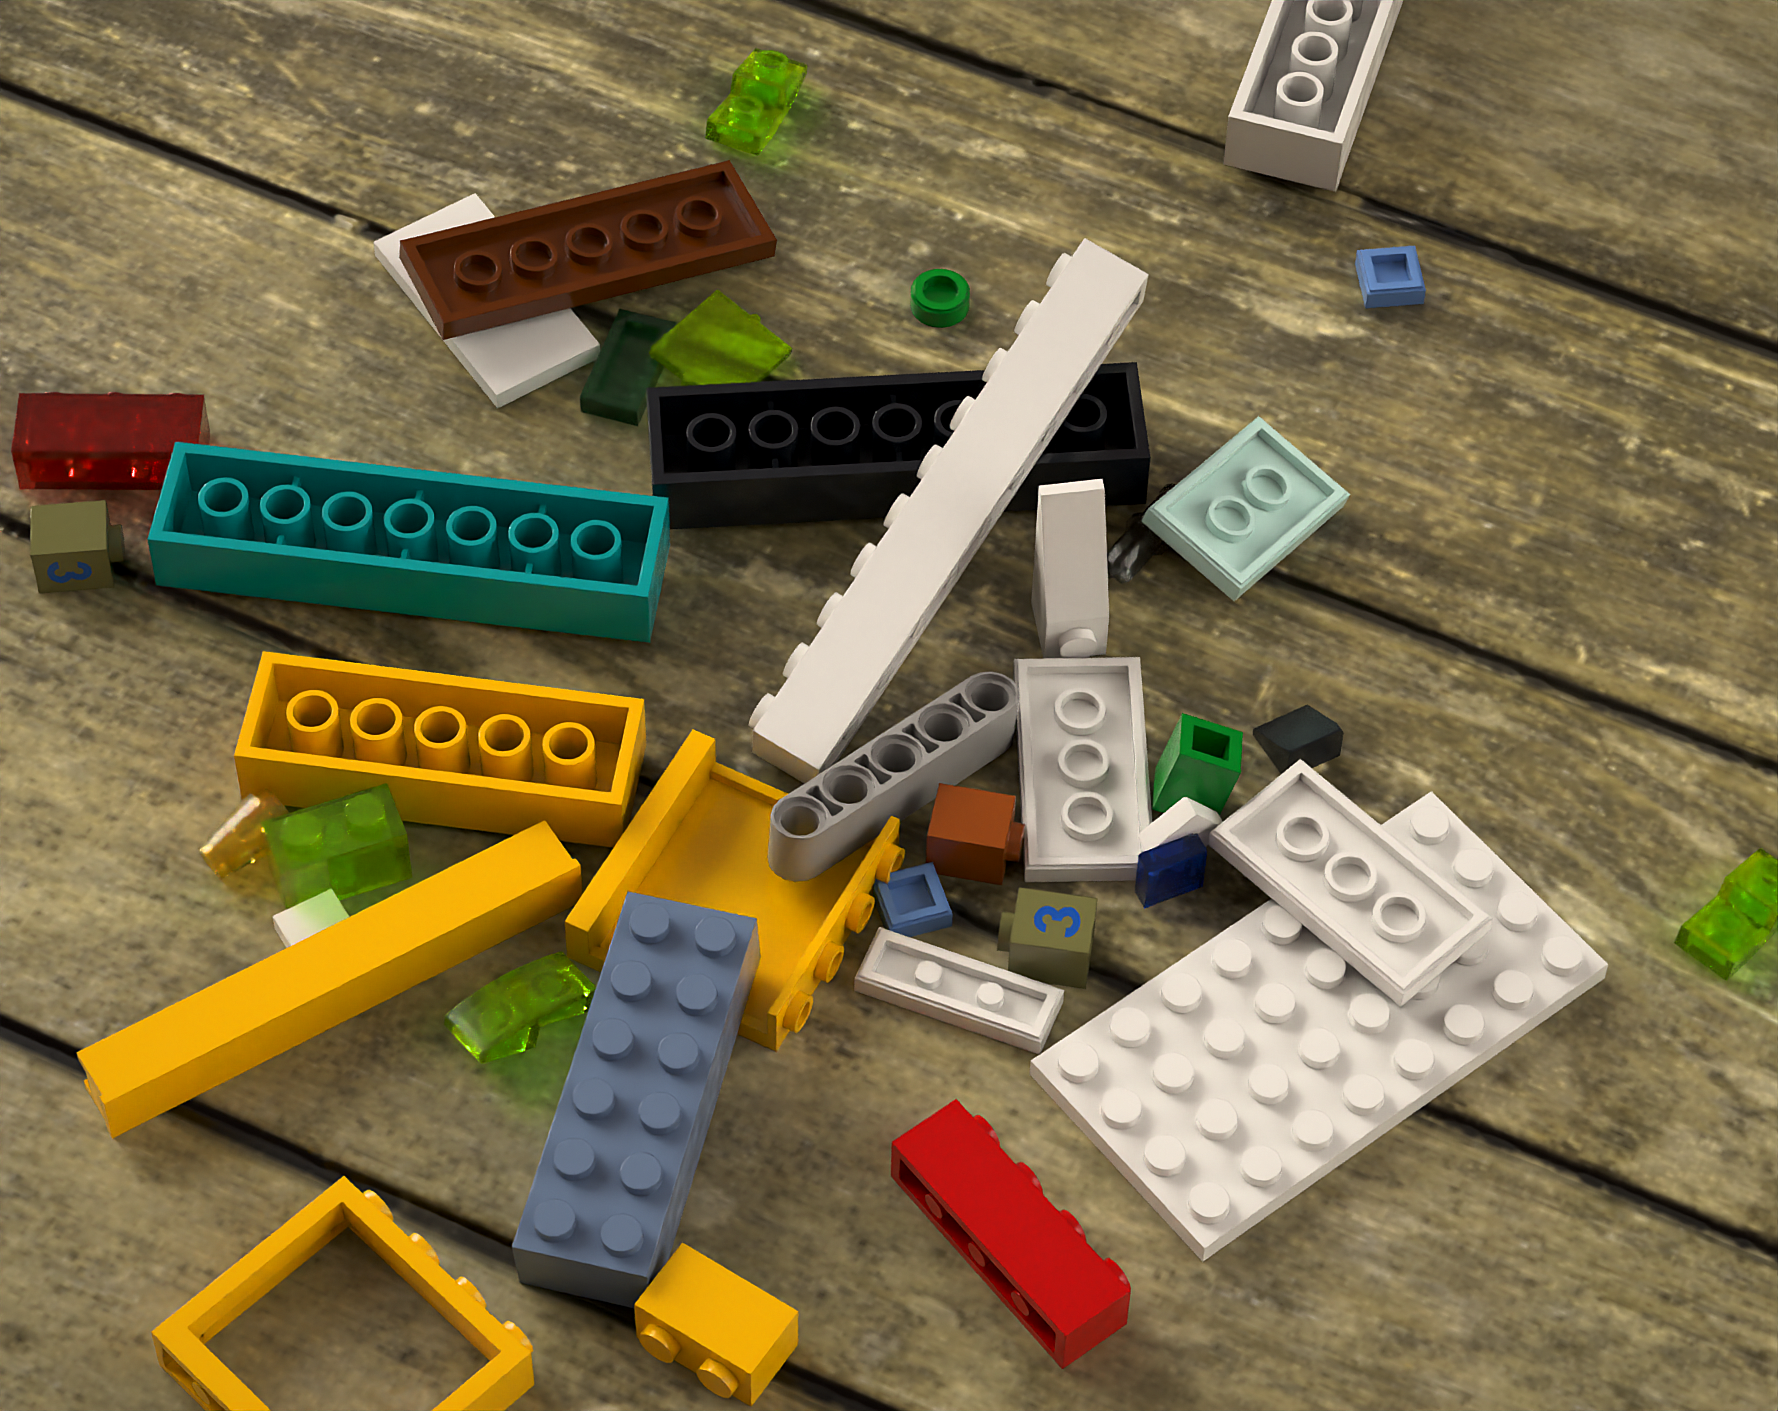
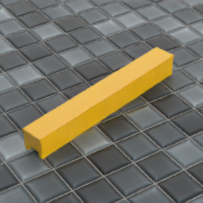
M544 820L76 1052L79 1062L86 1071L87 1079L83 1080L85 1088L105 1119L108 1133L113 1139L575 906L583 894L581 865L576 858H571L548 823Z

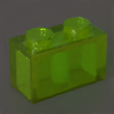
M387 783L261 821L268 866L285 910L331 888L337 898L343 900L413 878L407 832Z

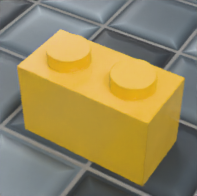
M683 1242L634 1304L636 1337L648 1353L666 1363H671L675 1360L696 1373L700 1382L714 1394L723 1398H729L732 1395L751 1407L798 1346V1311Z

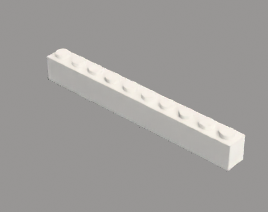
M1086 238L1083 239L1073 256L1066 253L1060 256L1046 282V285L1051 287L1040 304L1032 300L1026 306L1014 330L1019 336L1009 351L999 348L995 352L982 376V380L986 382V385L976 400L967 396L956 410L950 423V429L954 430L945 446L942 448L935 444L923 459L917 472V477L921 481L912 495L909 497L902 493L893 503L884 521V526L888 530L879 544L875 546L869 542L858 555L850 573L855 579L844 596L835 592L825 604L817 620V625L821 627V630L811 645L808 646L803 642L800 643L790 656L783 671V676L788 679L776 697L767 693L755 708L748 724L749 727L753 728L752 753L804 784L837 763L1142 304L1149 274Z

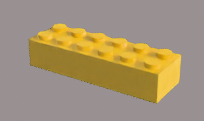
M263 651L234 753L241 799L515 835L545 820L559 841L614 848L628 827L646 748L644 699Z

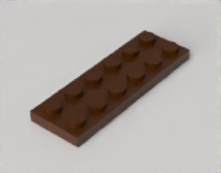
M728 160L400 240L399 258L442 340L774 257L777 239L732 163Z

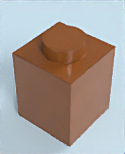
M939 783L927 833L926 863L933 862L935 870L939 875L1002 885L1007 861H1020L1024 842L1025 824L1014 822L1016 796Z

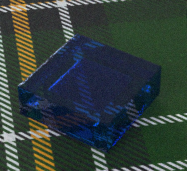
M1192 833L1138 855L1134 891L1144 909L1203 887L1208 850L1197 833Z

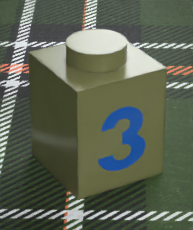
M106 500L30 506V556L39 593L114 588V562L125 561V544L122 525H111Z
M1019 887L1015 913L1002 912L997 951L1009 952L1008 971L1042 983L1086 989L1095 933L1098 898Z

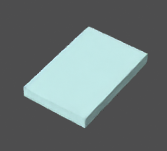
M1258 416L1147 509L1142 522L1230 599L1235 601L1343 508L1350 494Z

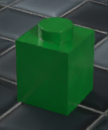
M1182 713L1155 768L1152 810L1165 813L1183 797H1188L1216 811L1220 816L1241 774L1243 732Z

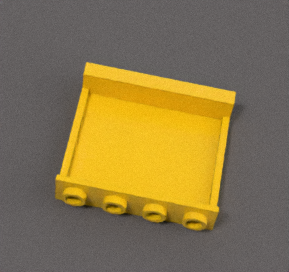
M692 729L564 921L567 957L594 970L602 971L627 891L757 918L761 958L738 1035L777 1052L789 1031L798 1033L804 1026L812 1009V994L820 981L829 983L835 976L843 959V944L851 931L860 933L866 926L875 903V898L873 897L875 879L888 884L891 879L890 872L900 870L905 855V849L899 847L900 819L890 816L876 838L817 877L808 881L798 882L785 880L772 871L769 867L767 856L770 815L773 806L781 798L788 795V793L717 763L715 739Z

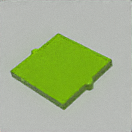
M717 289L651 347L649 354L682 380L681 386L761 382L791 355L793 348L762 325L759 315L748 314Z

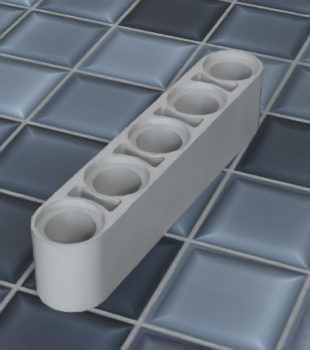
M980 672L972 675L781 798L773 806L770 815L767 856L769 867L776 875L785 880L798 882L815 878L876 838L890 816H894L902 821L935 799L939 783L955 786L1005 753L1012 746L1019 703L1018 686L1009 677L996 672Z

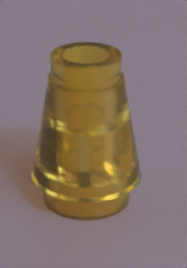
M266 788L256 797L249 793L207 839V842L197 850L209 868L222 880L228 874L234 873L289 845L287 838L298 830V826L281 801Z

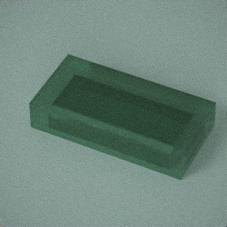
M619 309L580 395L581 412L638 426L647 407L646 388L656 387L677 339L676 322Z

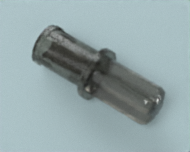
M1166 484L1143 513H1134L1126 521V531L1107 551L1108 579L1114 578L1121 584L1128 583L1153 555H1162L1168 549L1169 545L1142 522V519L1147 509L1177 484Z

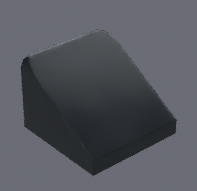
M1308 704L1253 729V736L1281 774L1300 759L1311 768H1314L1340 756L1344 732L1340 726Z

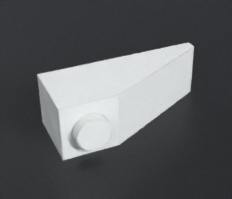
M1102 479L1039 486L1031 603L1043 659L1088 658L1090 656L1106 654L1109 597L1105 488Z

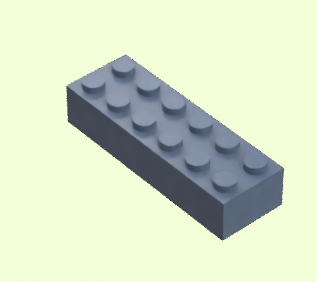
M627 891L512 1245L519 1283L634 1308L635 1302L669 1260L761 958L757 918Z

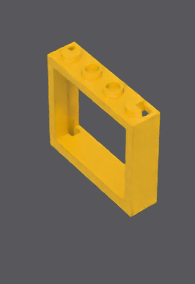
M345 1176L340 1178L151 1331L159 1365L205 1411H271L204 1344L349 1227L490 1361L432 1411H505L535 1385L531 1355L534 1350L522 1330L510 1321L501 1324L486 1310L487 1306L484 1298L469 1280L462 1276L454 1280L439 1266L440 1261L436 1252L422 1236L417 1233L407 1236L393 1222L394 1218L391 1211L375 1192L366 1190L362 1193Z

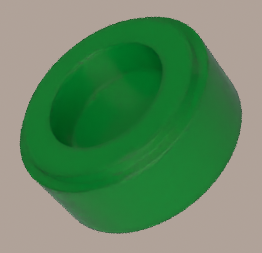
M932 269L920 274L913 281L910 291V308L912 314L921 323L937 328L950 327L961 322L968 314L970 288L967 281L960 274L947 269Z

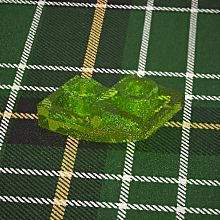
M755 48L734 71L730 94L707 119L705 139L758 156L773 137L792 106L807 75L808 65L788 59L785 54L778 51Z
M1759 848L1725 877L1716 897L1681 925L1674 943L1727 981L1778 931V860L1762 848Z
M560 951L520 966L485 985L449 1011L445 1016L444 1025L481 1064L535 1048L541 1026L587 1013L596 986Z

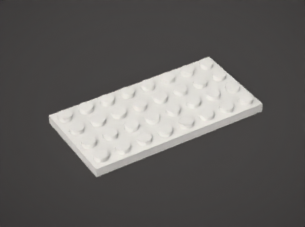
M1432 791L1381 826L1493 917L1491 930L1402 1007L1398 1006L1277 902L1270 899L1031 1060L1030 1075L1202 1262L1605 978L1608 964Z

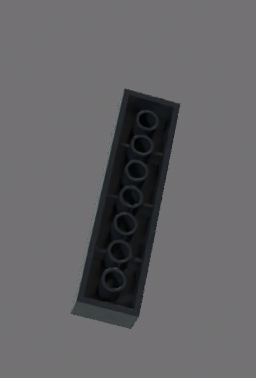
M1137 362L1100 365L1003 512L1037 510L1038 492L1041 485L1095 479L1103 480L1105 506L1146 504L1151 457ZM985 370L646 388L652 496L669 498L670 530L886 518L899 495L904 493L910 497L920 483L921 479L917 477V472L929 450L935 444L943 448L953 434L954 430L950 429V423L962 401L967 396L976 400L986 385V382L982 380Z

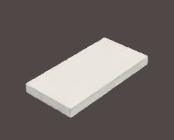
M476 193L374 241V251L377 259L439 336L440 334L399 258L400 240L494 218L495 216ZM571 308L443 340L497 409L600 358L599 342Z
M1140 657L1014 659L1013 681L1019 690L1016 735L1021 823L1025 824L1023 842L1025 882L1154 880L1156 870L1155 857L1146 853L1137 838L1140 832L1152 823Z
M1301 759L1210 832V847L1400 1007L1491 930L1493 917Z

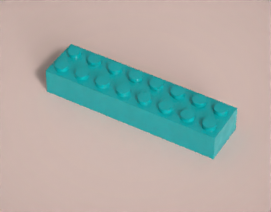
M175 442L147 540L155 582L159 586L650 643L670 548L669 498Z

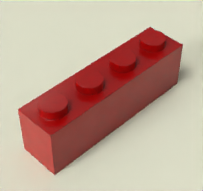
M955 1099L892 1141L891 1177L1062 1369L1127 1324L1131 1287L1123 1270L1110 1258L1102 1260L1087 1243L1084 1230L1077 1219L1067 1210L1058 1211L1043 1195L1042 1186L1034 1172L1023 1162L1015 1164L1003 1151L997 1134L986 1119L980 1115L973 1117Z

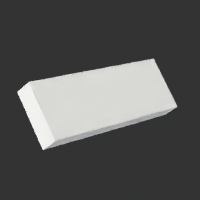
M881 927L878 928L854 978V991L1039 1055L1042 1052L1064 999L1063 989Z

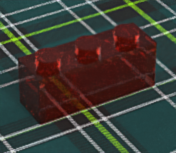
M19 393L11 448L19 488L162 490L175 442L209 445L210 428L204 395L182 393Z

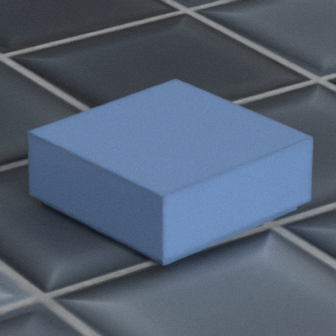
M1415 246L1357 250L1355 266L1365 308L1424 304L1426 289Z
M933 862L890 872L891 879L888 884L875 879L873 897L875 898V905L884 929L907 937H913L952 926L953 914Z

